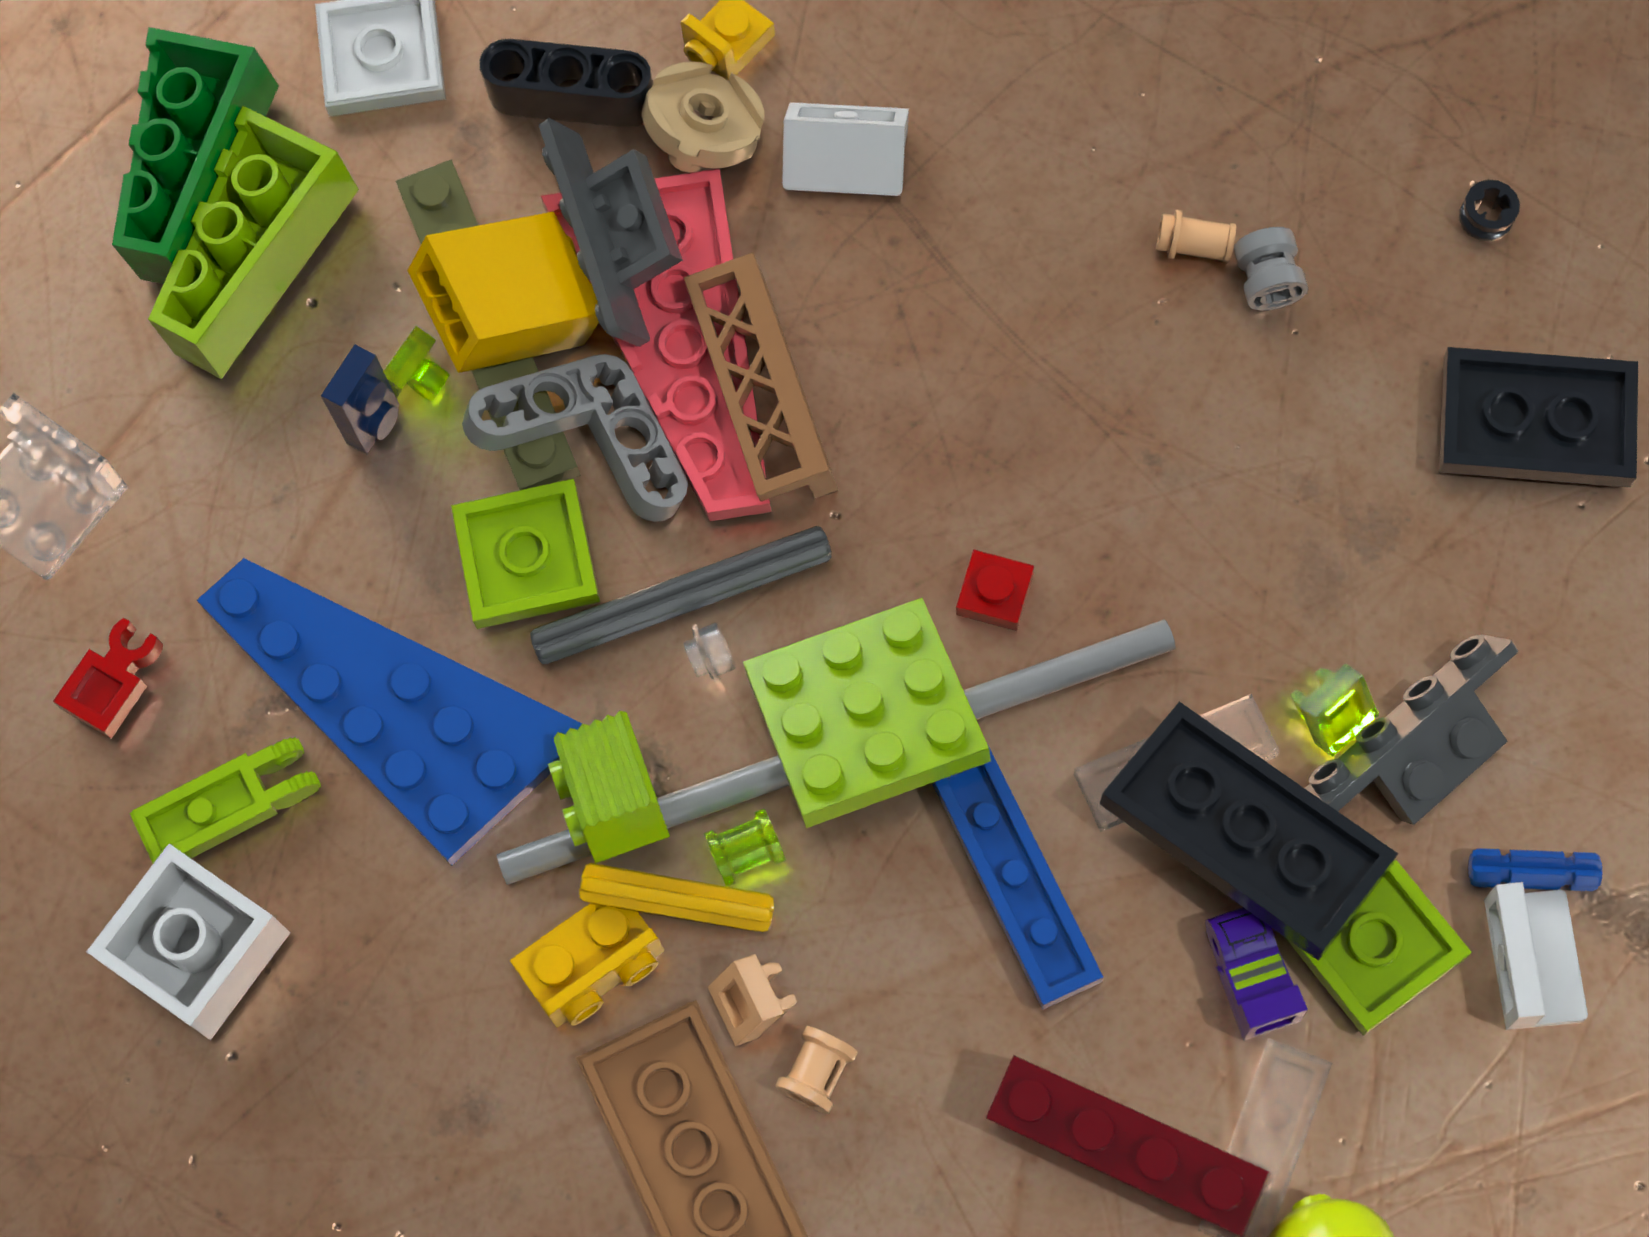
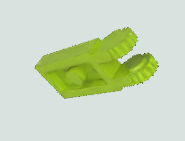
M290 737L283 739L250 756L244 753L132 810L130 816L152 863L154 864L168 844H171L189 858H193L277 815L276 810L292 807L319 791L321 783L313 771L297 774L267 790L260 778L262 775L276 773L302 757L304 749L299 738Z

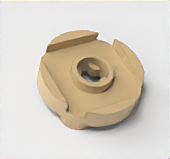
M702 62L677 63L661 70L655 77L651 89L647 92L641 113L645 129L658 147L669 154V160L675 168L688 173L697 172L702 167L714 169L730 167L751 158L760 138V130L764 121L762 102L754 89L745 80L731 73L729 81L721 76L710 74L713 65ZM694 110H697V111L700 112L703 116L714 117V119H713V120H705V119H702V118L696 116V115L693 113V111H694Z

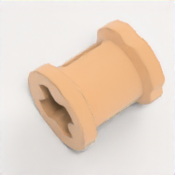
M806 1026L801 1036L805 1042L788 1076L779 1077L775 1087L798 1103L818 1112L829 1114L833 1107V1103L829 1098L846 1063H853L858 1051L827 1032Z

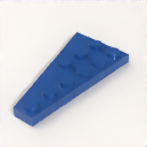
M245 558L197 599L202 608L451 866L551 774L548 763L560 760L553 740L557 732L566 734L569 728L578 730L582 724Z

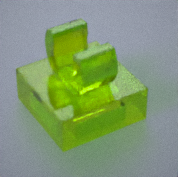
M415 326L387 365L384 373L396 398L399 397L408 384L420 396L433 402L450 377V374L436 363L426 359L436 339Z
M1346 663L1335 673L1324 668H1320L1315 672L1320 686L1308 697L1298 690L1291 694L1300 717L1305 720L1315 745L1332 757L1356 737L1364 726L1379 716L1364 676Z

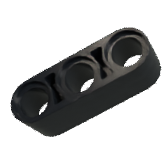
M500 39L491 43L483 51L480 58V71L488 97L493 107L501 113L511 116L540 119L551 118L560 121L619 127H637L643 124L642 108L647 92L653 85V78L647 60L639 53L629 50L519 39ZM509 74H520L514 80L501 81L503 77ZM566 80H579L570 87L559 86ZM628 85L638 87L629 93L617 92L620 88Z

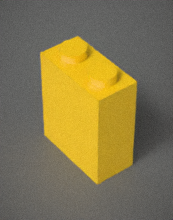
M554 211L426 235L407 269L458 373L584 346L599 324L595 314V305L598 302L592 284L580 268L574 243L565 234Z

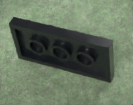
M1180 701L1103 791L1100 800L1102 807L1318 961L1393 866L1398 856L1396 851Z

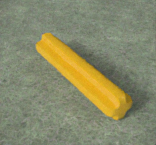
M595 863L585 865L579 887V897L583 902L756 932L768 931L774 912L773 896L767 893Z

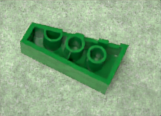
M148 27L145 46L150 54L147 71H141L137 93L142 98L138 124H133L131 127L128 144L133 150L130 173L123 176L112 246L141 280L164 284L178 250H186L195 230L191 220L200 201L207 203L218 175L214 169L223 149L230 150L237 135L238 129L234 123L242 105L266 117L279 85L255 47Z

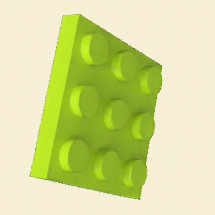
M923 598L743 661L746 675L806 828L991 762L987 742Z

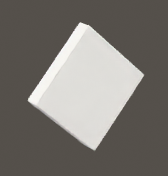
M338 0L315 4L325 107L330 117L446 99L435 0Z

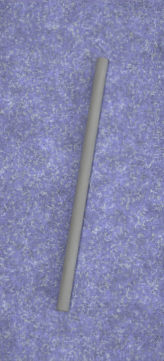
M1164 619L965 689L964 693L975 718L979 719L1175 650L1174 637L1167 621ZM777 755L658 797L657 800L668 829L787 787L789 783ZM567 829L497 854V859L504 880L509 885L583 859L592 854L587 843L575 847L570 832Z

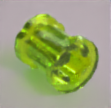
M764 808L754 813V819L719 834L714 830L703 833L721 878L727 887L735 884L737 875L770 861H773L775 864L786 861L778 837Z

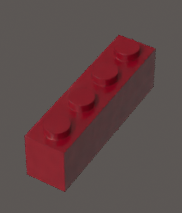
M1015 1055L1011 1059L986 1116V1119L1241 1237H1244L1271 1175L1268 1170Z

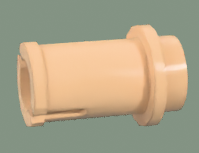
M1175 210L1174 215L1162 214L1156 250L1167 252V258L1174 259L1175 254L1179 253L1222 260V262L1229 263L1235 242L1236 224H1224L1182 217V210Z

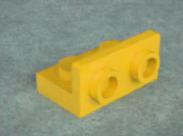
M589 903L510 959V962L548 1017L558 1028L566 1021H569L573 1026L588 1019L604 1004L601 996L621 982L628 987L644 979L657 967L658 962L655 958L663 953L664 949L657 935L648 927L638 911Z

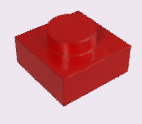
M973 549L956 605V615L1017 631L1034 575V565Z

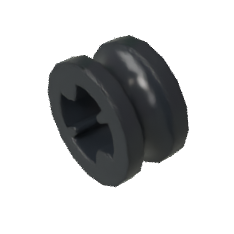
M1484 180L1470 188L1459 209V221L1462 228L1471 237L1481 241L1497 240L1510 231L1520 212V201L1516 192L1509 185L1498 180ZM1483 200L1494 202L1492 209L1498 206L1502 208L1496 221L1485 219L1486 211L1481 215L1477 212Z

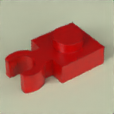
M126 618L119 620L111 629L109 634L110 650L105 657L89 649L53 700L61 710L110 739L115 735L147 688V685L135 676L138 669L153 664L159 658L163 649V643L157 636L151 633L141 647L134 650L128 649V642L137 629Z

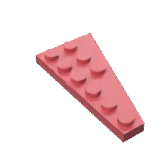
M720 168L654 178L683 261L634 289L650 341L638 347L617 337H613L626 364L637 379L709 521L771 512L770 499L761 502L757 496L684 280L686 276L733 259ZM562 194L541 195L546 212L554 211L565 234L572 239L577 255L580 248L574 230L568 224L560 209L559 202L563 198ZM736 279L702 291L709 308L730 316L739 299ZM713 322L719 337L724 326ZM735 331L724 352V356L727 362L748 370L750 366L745 335ZM731 376L737 392L743 380ZM752 388L742 409L745 416L758 421ZM750 430L756 447L760 434ZM763 459V460L761 461V465H762V468H763V471H764V474H765V477H766L765 466H764V459Z

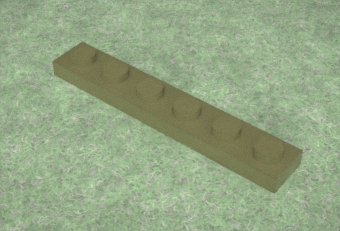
M452 159L396 180L421 244L426 235L478 226ZM533 357L472 370L479 390L487 386L539 372ZM539 391L533 395L534 403L539 409L555 414L547 391ZM518 401L516 402L513 412L519 410ZM489 412L491 420L496 423L497 427H502L506 416L494 418ZM564 432L503 449L520 490L581 476Z

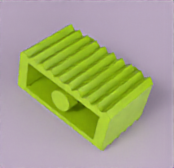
M619 710L615 717L606 715L603 721L594 719L591 725L582 723L578 730L569 728L566 734L557 732L553 740L560 760L548 763L560 800L572 797L574 805L562 809L575 847L587 843L594 862L598 863L670 837L627 712Z

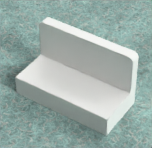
M790 102L784 118L783 187L786 190L900 195L903 190L904 151L908 133L909 109Z
M1523 882L1495 885L1484 899L1506 1030L1583 1022L1587 1018L1588 1012L1566 893L1563 890L1525 893Z

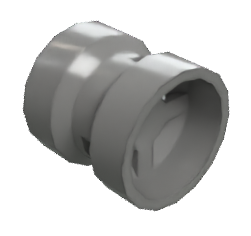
M1285 227L1260 229L1242 237L1234 245L1237 265L1247 275L1244 292L1251 309L1273 310L1295 303L1307 294L1308 284L1305 273L1301 267L1296 266L1294 260L1298 247L1291 229Z

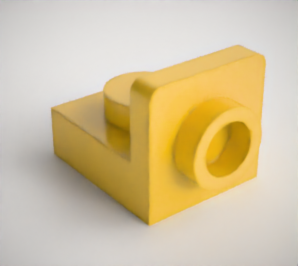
M720 0L701 20H698L692 14H688L680 22L684 41L683 50L690 62H702L713 65L712 71L728 81L731 73L737 75L775 36L774 22L744 0Z

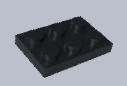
M1448 347L1444 355L1439 472L1631 488L1637 478L1638 361Z

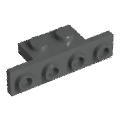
M548 118L539 124L545 147L542 149V155L546 165L556 176L563 197L559 202L560 209L564 218L574 230L580 248L577 253L578 263L583 273L591 281L598 302L595 305L596 317L602 328L610 336L640 347L650 341V336L634 289L683 261L647 156L633 149L594 173L580 134Z
M1481 634L1460 642L1451 651L1450 661L1434 675L1418 680L1405 691L1403 695L1404 701L1386 717L1378 718L1364 726L1356 736L1357 742L1338 759L1327 761L1315 769L1309 777L1310 784L1305 789L1339 811L1373 781L1399 819L1415 825L1508 742L1474 691L1518 653V649L1511 639Z

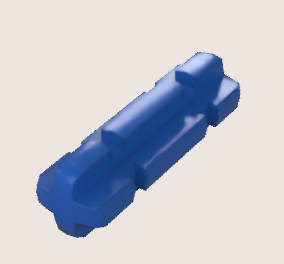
M1477 848L1472 851L1468 861L1469 880L1471 885L1475 887L1494 888L1495 885L1501 882L1506 884L1523 882L1524 889L1561 890V886L1569 885L1571 891H1594L1601 886L1603 875L1600 855L1588 852H1573V855L1568 858L1561 851L1509 850V854L1501 855L1500 849Z

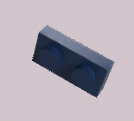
M354 344L321 394V397L346 444L368 454L377 439L382 440L391 432L398 417V406L400 404L377 356Z

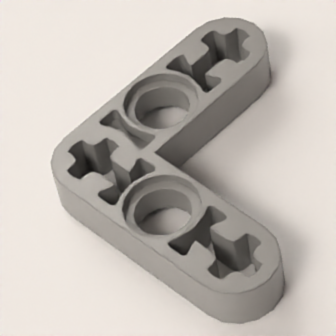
M608 354L594 355L487 386L476 391L469 400L462 423L464 433L471 443L489 451L503 450L588 424L628 505L635 514L645 520L653 522L665 521L674 516L687 494L688 483L685 473L637 379L626 362L616 356ZM595 378H599L603 385L614 384L615 390L612 396H610L605 387L595 388L593 386ZM539 391L554 392L563 400L565 410L555 414L544 412L534 403L533 395ZM518 401L519 410L513 412L516 402ZM613 405L615 411L608 415L609 410ZM484 410H489L494 418L506 416L502 427H497L493 420L483 421L481 418ZM620 426L634 427L644 436L646 446L641 449L626 448L616 439L614 430ZM650 460H653L648 470L645 464H647ZM649 480H651L656 488H667L668 493L665 499H662L657 491H646L645 488Z

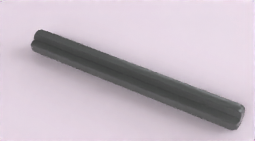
M814 526L535 628L530 632L531 642L538 660L542 664H549L827 562L832 557L831 547L823 529L819 526Z

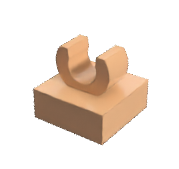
M756 954L733 961L707 987L735 1046L757 1039L797 1002L794 994L787 995L784 998L776 997L769 982L783 970L779 963H766L761 966Z

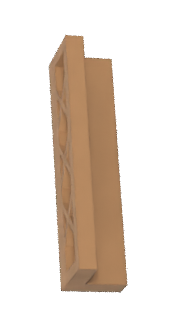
M751 252L684 277L760 501L762 502L809 485L815 499L838 491L768 287L754 253ZM736 279L741 295L730 316L709 308L702 291ZM746 311L752 326L741 321ZM713 322L724 326L719 337ZM735 331L755 339L759 343L760 348L748 370L727 362L724 352ZM765 364L771 380L760 376ZM731 376L743 380L737 392ZM754 385L776 394L779 401L767 425L745 416L742 409ZM783 419H785L790 435L778 430ZM750 430L761 435L756 447ZM772 440L795 449L801 467L766 480L761 461Z

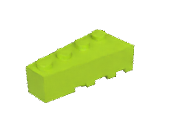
M243 105L234 123L238 132L230 150L223 149L214 171L218 178L207 203L200 201L191 220L195 230L186 250H178L148 318L175 355L220 379L229 370L359 191L337 151Z

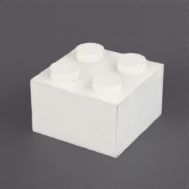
M168 844L86 952L211 1040L291 932L273 915L174 846Z

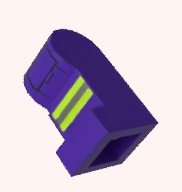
M1244 907L1206 919L1205 926L1209 943L1218 965L1216 969L1243 1041L1299 1023L1308 1008L1298 985H1294L1278 949L1272 928Z

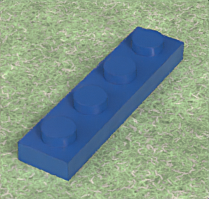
M989 747L991 762L935 781L932 785L1042 1010L1102 983L1104 977Z

